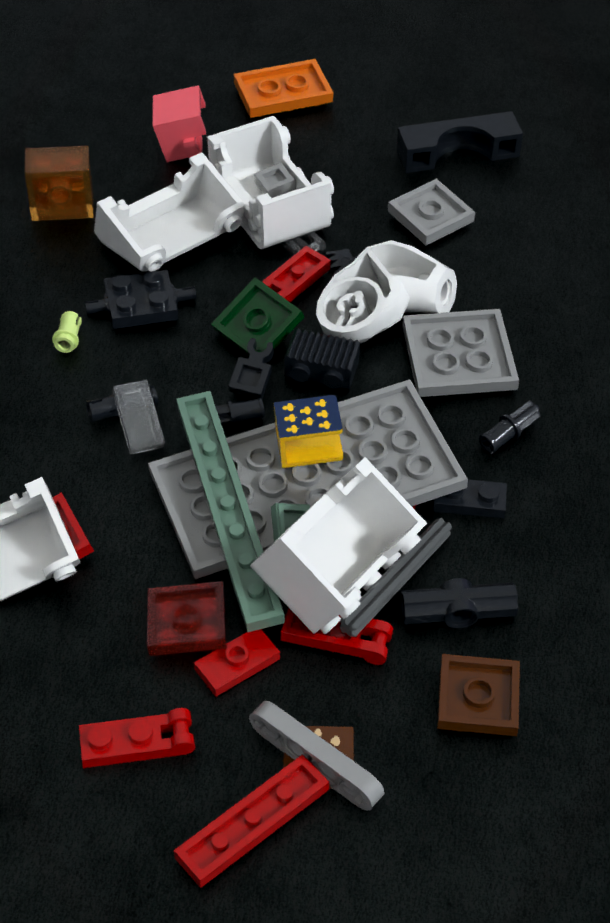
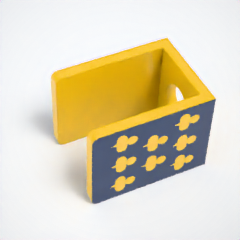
M335 395L274 402L275 428L282 468L343 460V450L339 435L343 432Z

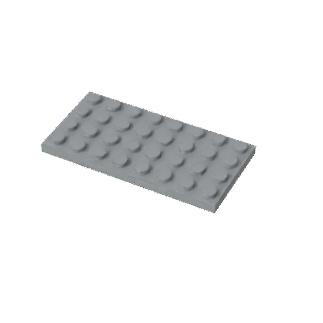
M410 379L338 402L343 432L339 434L343 450V460L282 468L275 423L226 438L263 552L274 543L271 507L275 503L310 504L311 507L364 457L370 461L411 506L467 488L468 478ZM191 449L148 463L150 474L194 578L198 579L228 569Z

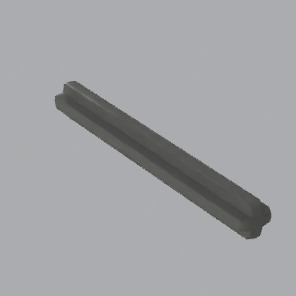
M437 518L419 536L421 540L405 555L402 554L381 578L359 600L361 604L347 618H341L339 628L342 633L355 637L450 536V530L452 529L450 522H445L442 518Z

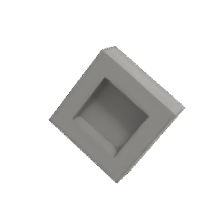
M282 163L254 173L257 186L264 194L268 193L271 198L296 189L295 179Z

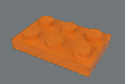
M316 59L234 74V85L250 118L333 102V91Z

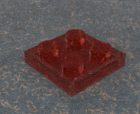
M223 581L148 588L147 648L149 656L227 648Z

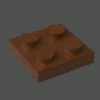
M442 654L437 729L517 736L519 729L520 661Z

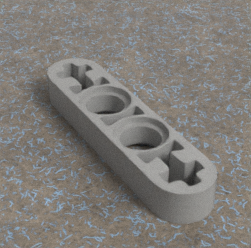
M263 701L250 714V723L257 733L294 760L303 754L330 782L329 786L359 808L367 811L371 810L384 795V788L376 777L272 702Z

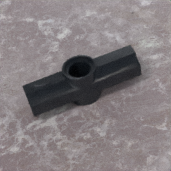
M464 578L450 579L444 582L440 588L402 590L400 592L402 622H404V625L445 622L451 628L461 629L473 625L478 619L517 616L518 594L516 586L512 582L472 585L469 580Z

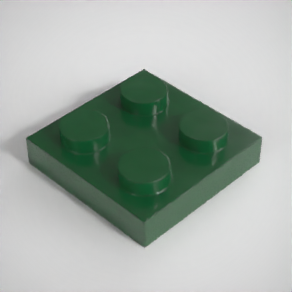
M254 277L211 325L217 333L249 356L247 345L251 338H255L257 342L255 351H265L268 342L273 343L275 350L302 321L304 315L300 309Z

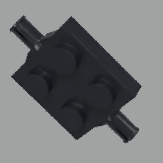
M168 270L149 271L141 274L105 278L104 299L85 301L87 315L106 312L112 320L113 329L178 320V302L196 300L197 298L195 286L176 289L170 282Z

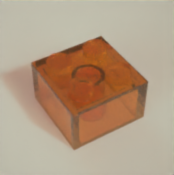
M89 146L25 148V178L32 221L94 218Z

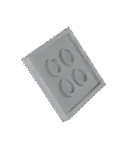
M500 309L403 316L402 327L415 387L420 397L518 390L519 377Z

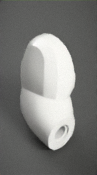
M390 240L369 246L351 264L333 276L317 301L316 316L323 332L327 336L331 334L333 337L338 336L340 339L343 337L347 340L351 338L353 341L358 340L360 343H363L400 321L404 313L432 314L450 312L456 297V275L451 268L410 245Z

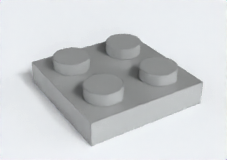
M438 179L432 180L388 202V212L425 245L474 222L475 211Z

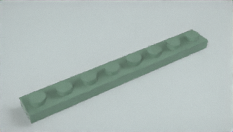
M211 391L177 398V408L247 632L285 623V617L279 597L250 567L263 553V549Z

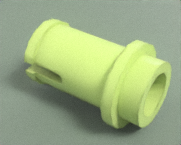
M67 311L62 314L59 328L52 337L55 348L63 353L71 352L79 344L77 335L82 318H77L78 314L73 311Z

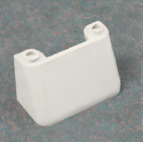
M203 152L189 158V163L192 165L191 168L184 175L181 172L176 173L172 185L127 205L123 199L116 203L109 196L97 202L94 232L98 239L142 272H153L159 269L163 263L225 232L236 230L242 224L246 205Z
M42 477L25 484L27 491L22 494V498L15 493L9 496L11 500L0 504V601L53 577L55 581L66 579L76 573L75 566L80 563V559L54 499Z

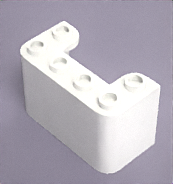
M275 116L207 137L209 161L245 203L246 207L241 226L257 247L264 249L331 225V219L334 217L331 206V194L334 193L332 180L322 172L313 173L311 183L306 179L302 169L296 167L290 160L288 155V144L291 141L290 133L287 127L282 126ZM282 163L295 179L296 189L271 198L268 193L264 194L257 186L254 173Z
M364 457L268 547L250 567L313 634L321 630L325 635L341 620V617L343 619L347 618L361 604L359 601L362 598L360 589L368 590L381 578L382 575L378 572L381 566L384 570L388 569L401 556L398 552L399 550L405 555L418 544L421 539L417 534L427 522L370 461Z

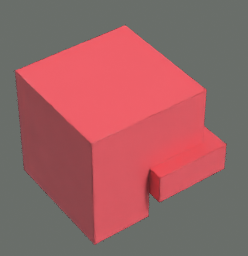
M199 85L153 95V128L166 162L191 158L203 152L202 135L206 134V129L201 117V108H206V104Z

